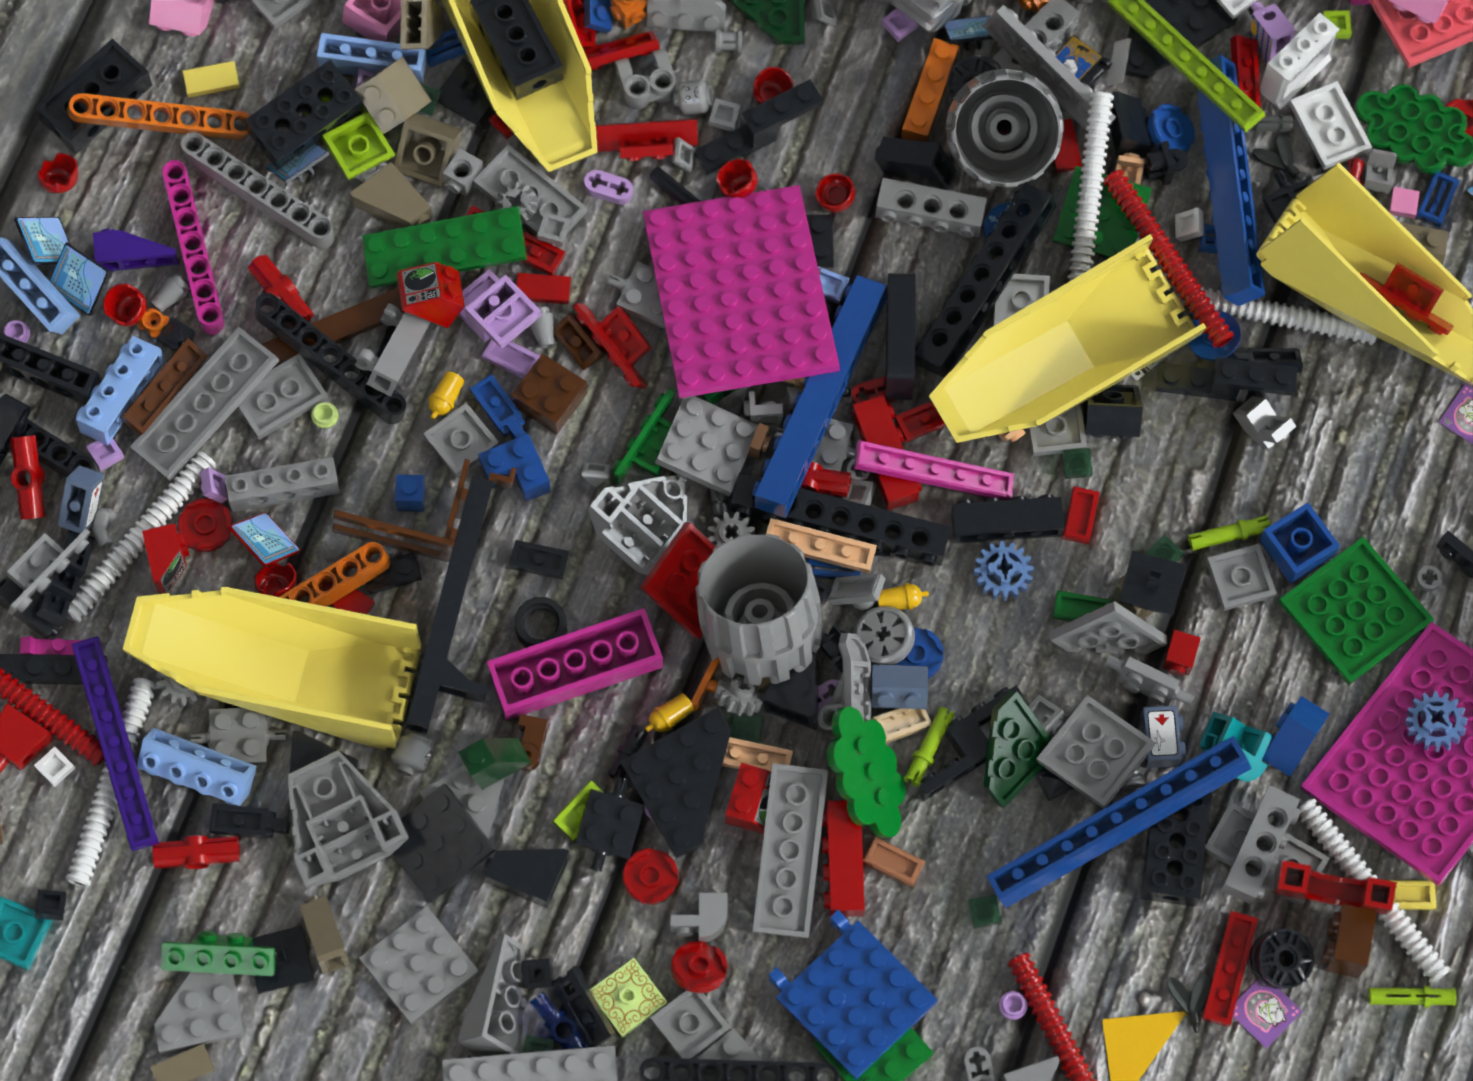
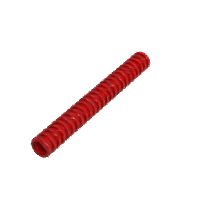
M1122 169L1113 171L1104 179L1103 185L1108 186L1107 190L1109 193H1113L1112 198L1114 200L1117 199L1116 204L1122 206L1121 211L1126 213V219L1131 220L1130 224L1135 226V232L1140 233L1139 238L1143 239L1151 234L1153 240L1149 246L1150 252L1153 253L1155 260H1158V266L1163 267L1162 272L1167 273L1166 278L1172 280L1171 285L1176 287L1175 291L1178 294L1181 293L1180 298L1186 301V307H1190L1189 312L1195 314L1194 319L1196 321L1199 320L1198 325L1205 324L1204 334L1209 335L1208 340L1213 341L1212 346L1219 348L1227 344L1233 338L1234 333L1229 331L1230 327L1227 324L1224 325V318H1220V312L1215 311L1216 306L1210 304L1211 299L1205 297L1206 292L1204 290L1201 291V284H1197V278L1192 277L1193 273L1191 270H1187L1188 265L1182 263L1184 259L1178 257L1179 252L1174 250L1172 243H1169V237L1164 236L1165 231L1160 230L1161 225L1155 223L1156 218L1154 216H1150L1152 212L1146 210V203H1142L1143 199L1137 196L1138 192L1133 190V184L1128 183L1129 178L1123 176L1124 171Z
M0 668L1 699H7L8 704H14L15 709H21L24 715L28 714L31 720L35 719L37 724H42L46 730L49 729L52 736L57 735L59 741L64 740V745H71V750H77L80 756L84 755L86 761L91 760L93 766L99 765L104 760L100 742L95 739L96 736L94 734L89 735L87 729L82 730L80 724L75 725L73 719L68 720L66 714L61 715L59 709H53L54 705L46 704V699H39V694H32V689H26L25 684H19L17 678L12 679L10 673L5 674V670Z
M1025 952L1012 958L1007 966L1013 969L1011 973L1017 977L1016 983L1021 984L1019 989L1025 992L1024 998L1029 1000L1028 1006L1033 1007L1032 1014L1037 1015L1036 1021L1041 1023V1031L1046 1032L1044 1036L1050 1040L1048 1044L1050 1047L1053 1046V1054L1058 1055L1059 1061L1062 1063L1061 1069L1063 1071L1066 1070L1065 1077L1067 1079L1070 1078L1071 1081H1097L1092 1079L1093 1073L1088 1071L1089 1065L1087 1063L1084 1064L1085 1058L1083 1055L1080 1056V1048L1075 1047L1077 1042L1071 1039L1072 1033L1067 1031L1068 1025L1063 1024L1064 1018L1059 1016V1008L1054 1007L1056 1002L1050 999L1052 995L1046 991L1047 985L1042 984L1043 978L1038 976L1039 970L1033 967L1035 962L1030 961V953Z

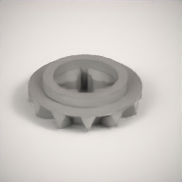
M516 182L515 184L506 185L501 192H498L495 205L496 210L512 207L508 198L516 200L521 196L520 201L525 207H519L523 224L535 215L538 199L535 192L528 185Z

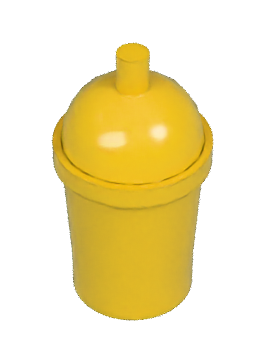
M450 371L445 372L434 392L430 394L428 404L433 412L430 416L431 419L435 420L437 415L444 416L453 410L454 403L465 383L464 379L458 374Z
M904 583L901 586L882 590L878 599V606H891L899 610H913V608L920 605L922 597L929 596L928 591L921 592L917 585Z
M681 693L665 704L655 707L649 716L650 725L645 727V730L649 732L653 729L659 733L671 731L676 724L694 712V707L689 698L684 693Z

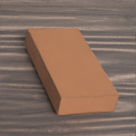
M875 836L863 859V864L913 888L925 861Z

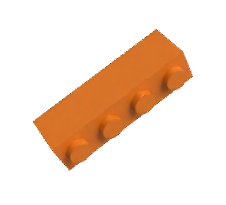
M934 38L902 128L901 139L929 142L947 90L949 72L957 61L959 45Z

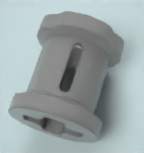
M716 29V53H720L721 50H737L738 53H742V29H738L737 32H721L720 29Z

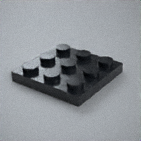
M443 784L401 818L409 838L392 854L428 903H433L495 852L496 849L447 784Z

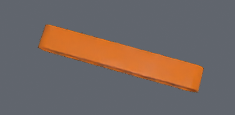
M84 93L74 95L67 107L69 118L79 123L179 134L196 132L206 137L242 140L249 134L246 130L238 131L233 124L236 120L245 123V119L250 115L243 111ZM78 102L83 103L87 107V112L77 113L73 105ZM104 105L110 106L114 111V115L104 116L100 111V107ZM131 108L137 109L141 117L139 119H131L127 114V110ZM157 111L165 113L167 121L158 122L154 118V113ZM183 114L190 115L193 118L194 124H183L180 116ZM210 117L218 119L220 127L211 128L207 123V119Z

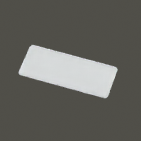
M1130 38L1114 43L1111 59L1112 65L1109 70L1107 86L1124 82L1131 42Z

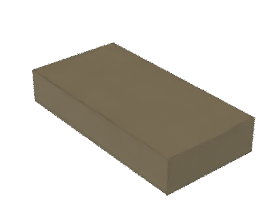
M204 1044L150 1067L156 1081H194L215 1072Z

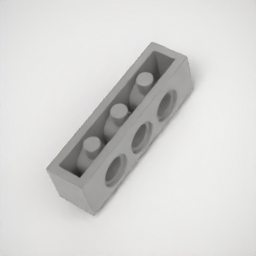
M1050 0L1025 27L1031 28L1036 33L1037 39L1044 46H1048L1056 52L1062 45V40L1067 35L1071 37L1079 28L1080 12L1065 0ZM1047 26H1055L1057 30H1050ZM1004 48L992 58L1002 69H1016L1028 73L1021 65L1012 62L1015 59Z
M883 178L875 217L890 223L895 221L903 222L915 228L921 226L929 227L941 233L947 231L954 232L966 238L979 237L987 198ZM907 202L911 206L903 208L899 206V203ZM933 207L937 211L929 213L925 211V208ZM958 212L962 214V217L955 218L951 216V213Z
M333 457L225 476L232 512L340 493Z
M1268 786L1221 891L1251 905L1256 897L1262 899L1268 886L1264 879L1267 873L1273 874L1279 862V859L1275 857L1278 848L1284 850L1290 837L1286 830L1290 823L1295 825L1301 810L1297 808L1300 801L1299 798L1273 786ZM1270 816L1277 817L1281 822V826L1274 827L1270 825L1267 818ZM1256 842H1267L1270 850L1266 852L1261 851L1257 847ZM1248 865L1255 866L1259 871V875L1250 876L1246 872L1245 867Z

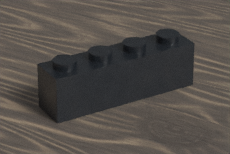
M1051 494L1041 495L1033 499H1027L1025 496H1016L1011 498V500L1000 501L999 498H988L984 502L960 500L957 504H953L951 509L954 544L1062 537L1065 528L1062 498L1054 497Z

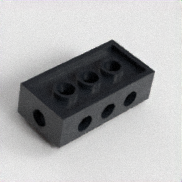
M470 0L471 15L516 100L564 80L563 65L528 0Z
M111 39L36 105L35 109L40 122L77 154L107 126L79 123L70 119L67 114V107L74 95L84 93L138 99L153 85L149 71L114 39ZM78 102L73 105L77 113L87 112V107L83 103ZM104 105L100 107V111L104 116L114 115V111L110 106Z
M330 59L246 118L245 130L274 167L279 170L320 141L324 134L341 126L362 111L363 100ZM327 97L331 99V101L322 102L319 99ZM306 112L310 115L308 117H300L298 114ZM280 127H285L288 129V131L281 133L278 132L277 129Z
M1211 792L1173 813L1181 815L1184 821L1175 820L1173 814L1148 827L1140 899L1197 906L1201 897ZM1170 841H1177L1182 848L1176 849L1172 847ZM1167 868L1176 869L1179 875H1170Z

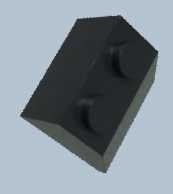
M1119 91L1113 92L1114 99L1111 100L1113 108L1111 109L1116 118L1109 127L1116 159L1118 160V155L1124 156V153H1134L1139 155L1141 159L1146 158L1147 153L1154 147V142L1151 140L1146 125L1149 118L1147 108L1142 107V102L1139 98Z
M1114 384L1085 400V433L1096 438H1102L1106 435L1117 436L1122 439L1140 437L1143 406L1139 385Z

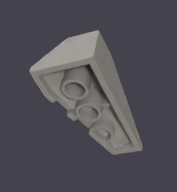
M501 934L463 1017L458 1040L460 1044L475 1053L486 1056L523 1053L527 1038V1024H523L522 1009L526 1008V998H522L521 984L523 982L522 960H525L524 945L506 934Z

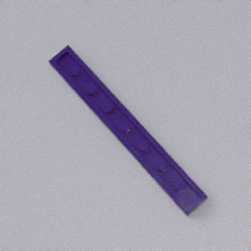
M96 636L73 643L71 645L130 849L133 852L158 844L159 840L100 638Z

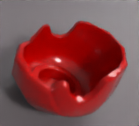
M768 67L762 70L754 80L752 95L759 105L793 88L794 84L789 73L782 68Z
M57 153L51 161L44 160L37 173L39 185L52 194L70 191L76 185L79 178L77 161L71 155L65 153Z
M738 158L728 161L720 168L716 175V181L725 197L743 198L756 190L758 176L748 160Z
M839 173L826 175L819 181L815 191L816 199L824 210L833 213L843 212L849 208L855 200L856 193L851 179Z
M127 283L114 285L107 291L103 299L105 315L123 327H130L138 323L147 310L145 296L137 288Z
M277 562L273 563L268 567L261 568L255 575V589L260 594L279 597L296 587L297 573L290 563H287L286 566L280 565Z

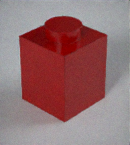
M1174 630L1163 668L1175 676H1189L1194 665L1201 637Z

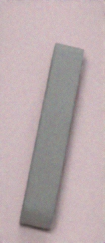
M190 132L183 136L181 147L185 160L189 164L315 247L325 249L333 244V226L327 217L201 134ZM193 146H199V147H200V148H199L198 150H196V151H190V150H189V149H190L191 147H193ZM213 160L221 161L217 165L210 164V162H212ZM234 174H242L238 179L231 178ZM255 188H263L259 193L252 192ZM279 201L285 203L281 207L273 206L276 202ZM300 215L306 217L302 221L294 220L297 216ZM318 230H327V233L324 235L316 234Z

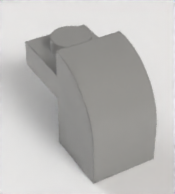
M1252 396L1233 413L1244 431L1257 444L1266 449H1269L1275 443H1280L1287 439L1289 432L1296 427L1291 418L1277 416L1265 398Z
M699 893V915H671V932H676V935L681 937L693 936V932H699V941L710 942L721 934L726 925L727 893Z

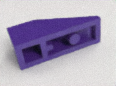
M103 229L100 232L93 233L95 261L110 270V272L179 265V259L174 248L121 230Z

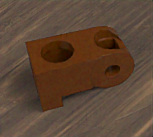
M520 714L518 727L519 731H524L522 746L531 761V764L523 767L521 770L530 772L535 770L540 764L549 724L548 719Z

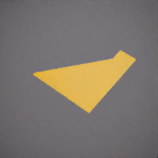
M1181 1011L1103 1019L1110 1080L1139 1081L1186 1013Z

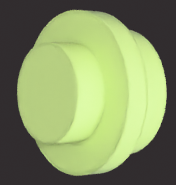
M322 402L313 408L311 417L317 427L328 429L337 423L339 414L333 404Z

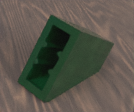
M482 738L458 751L470 776L482 790L531 764L518 738Z

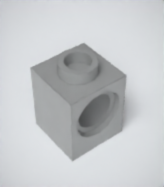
M459 149L443 172L446 188L455 194L461 193L467 197L474 187L473 180L483 170L482 160ZM459 172L468 173V175L465 177L456 176V174Z

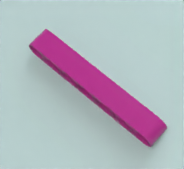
M171 160L164 165L162 172L197 317L202 331L209 335H216L224 328V318L190 180L185 165L181 161ZM174 174H181L178 179L170 178ZM181 197H186V198H187V200H186L185 202H182V203L176 202V200H177L178 198H181ZM185 221H193L190 226H182ZM192 244L199 245V247L195 250L188 249V247ZM198 268L205 269L203 273H193ZM203 292L211 293L206 298L199 297V295ZM209 316H217L212 322L205 321Z

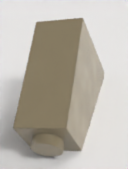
M401 0L400 49H428L444 35V8L433 0Z
M392 162L350 192L351 203L355 208L399 228L430 223L433 218L431 206Z
M318 895L304 901L305 904L300 905V909L323 975L349 966L350 963L327 896L321 898Z

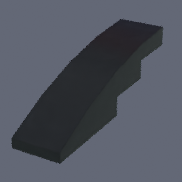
M67 530L60 547L65 550L80 533ZM90 535L86 539L89 542L86 548L80 554L74 552L68 558L70 561L69 565L60 574L55 571L49 577L51 583L43 591L36 615L60 628L66 621L70 603L76 597L80 579L87 569L94 538Z

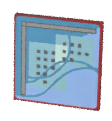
M266 512L233 524L228 528L263 567L293 556L301 551Z

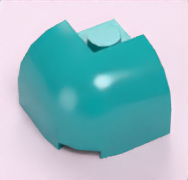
M1213 711L1202 735L1199 747L1205 752L1234 735L1252 768L1235 779L1245 782L1256 780L1268 766L1262 762L1272 735L1266 731L1246 726L1234 717Z

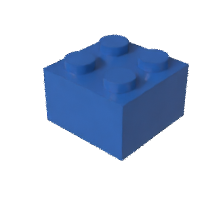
M1309 503L1304 504L1264 529L1259 539V542L1290 584L1335 557L1340 547Z

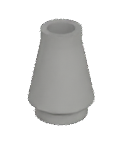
M175 273L172 277L169 276L151 302L163 312L171 305L188 296L186 293L191 288Z
M540 307L542 316L532 323L530 327L539 348H548L555 345L553 339V313H550L549 307Z

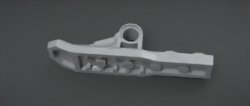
M841 633L838 647L843 659V673L841 679L838 680L832 701H829L818 712V723L823 729L832 730L833 715L837 709L843 707H855L861 713L864 720H871V661L865 644L857 634Z

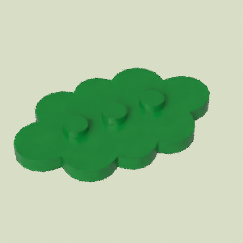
M1398 84L1392 87L1387 94L1378 91H1368L1358 98L1356 115L1360 121L1368 125L1366 136L1372 148L1396 153L1397 163H1414L1415 167L1422 173L1435 174L1440 172L1446 164L1455 167H1466L1473 162V137L1465 133L1467 127L1465 114L1458 108L1452 106L1444 107L1440 98L1436 95H1419L1412 86Z
M855 707L839 708L832 718V730L835 739L830 742L827 749L828 764L837 773V791L840 796L848 800V814L856 825H870L873 833L880 838L893 837L899 832L901 827V815L898 806L904 801L906 795L905 782L896 771V754L886 745L885 731L878 721L872 719L864 720L861 713Z

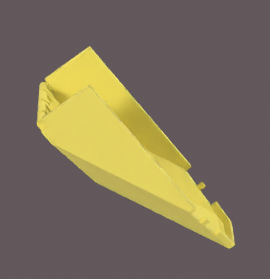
M441 0L493 110L548 173L597 153L591 67L563 0L528 1L563 65L564 80L518 100L515 99L471 15L470 0Z
M1338 162L1296 195L1297 199L1294 198L1290 201L1256 253L1257 257L1262 261L1260 265L1272 277L1335 316L1473 386V308L1467 301L1472 295ZM1400 263L1441 287L1444 291L1431 313L1454 326L1448 335H1438L1428 328L1429 325L1425 322L1410 319L1405 315L1406 311L1397 306L1394 308L1360 273L1363 272L1384 285L1395 265Z
M1151 234L983 333L980 339L929 395L930 400L956 443L1040 426L1181 348L1204 332L1206 329L1204 323L1195 327L1189 315L1181 319L1178 318L1177 315L1184 312L1185 308L1175 292L1167 296L1164 295L1163 292L1170 289L1171 285L1162 270L1159 269L1151 273L1150 269L1158 265L1149 250L1153 240Z
M221 587V590L200 592L199 590H192L190 594L170 596V593L137 597L123 651L199 695L369 747L387 750V747L395 749L401 736L402 726L393 724V721L404 722L409 700L399 697L400 695L407 697L411 695L415 674L406 672V669L417 670L422 644L417 624L245 590Z

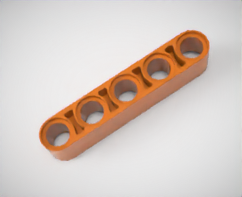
M369 542L279 597L300 601L303 597L309 596L307 603L327 607L385 572L390 566V557L379 543ZM374 554H381L380 558L377 561L370 562V559ZM351 568H357L353 576L346 577L347 572ZM333 582L330 590L323 591L325 584Z

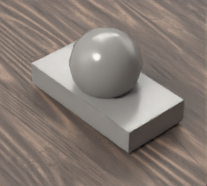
M881 573L835 578L828 601L832 605L852 604L858 610H868L878 601L885 578Z

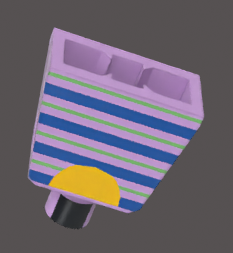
M1255 2L1248 8V12L1251 15L1250 36L1252 39L1257 40L1258 50L1267 65L1295 37L1296 30L1277 5L1272 4L1264 7L1261 2Z

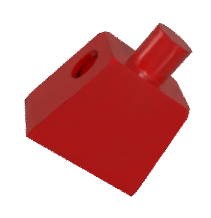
M8 703L0 714V774L8 763L18 770L24 769L54 740L49 731Z

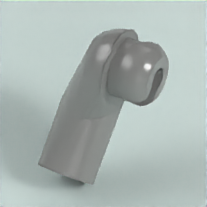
M101 508L98 510L91 527L100 549H106L113 544L107 532L108 524L112 523L116 517L114 510L111 508Z

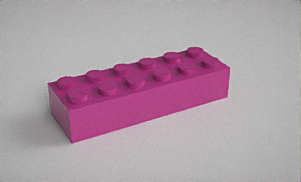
M645 608L489 660L487 661V667L505 720L508 721L520 717V714L526 715L663 668V657Z

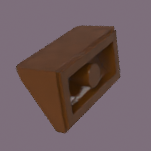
M568 313L553 328V334L582 370H586L605 357L608 352L604 346L600 347L591 336L593 332L588 326L585 327L579 322L576 317L577 313Z

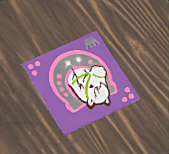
M1464 384L1439 423L1473 444V388Z
M1257 980L1237 1000L1233 1017L1267 1049L1303 1011L1280 989L1266 987Z

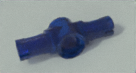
M544 991L537 996L539 1000L535 997L529 1002L545 1021L544 1026L548 1029L551 1039L559 1043L563 1050L587 1048L581 1040L582 1035L578 1032L575 1022L568 1018L562 1010L558 1011ZM564 1022L569 1025L570 1035L567 1038L563 1039L557 1036L555 1029L558 1023Z

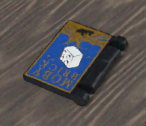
M1075 35L1056 53V58L1063 65H1068L1074 71L1075 77L1090 88L1104 74V69L1098 66V64L1101 63L1107 69L1112 65L1108 58L1103 57Z

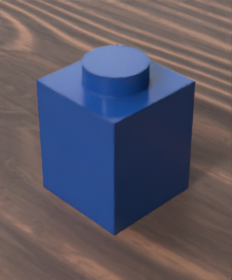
M396 474L395 503L397 511L424 512L426 492L424 475Z

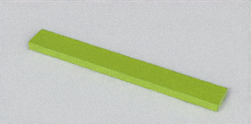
M1144 0L1107 1L1108 5L1245 133L1265 117L1264 111Z

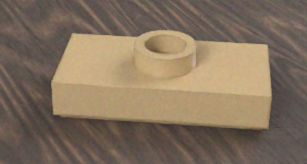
M897 708L872 718V720H876L882 725L886 735V744L929 729L932 724L925 709Z

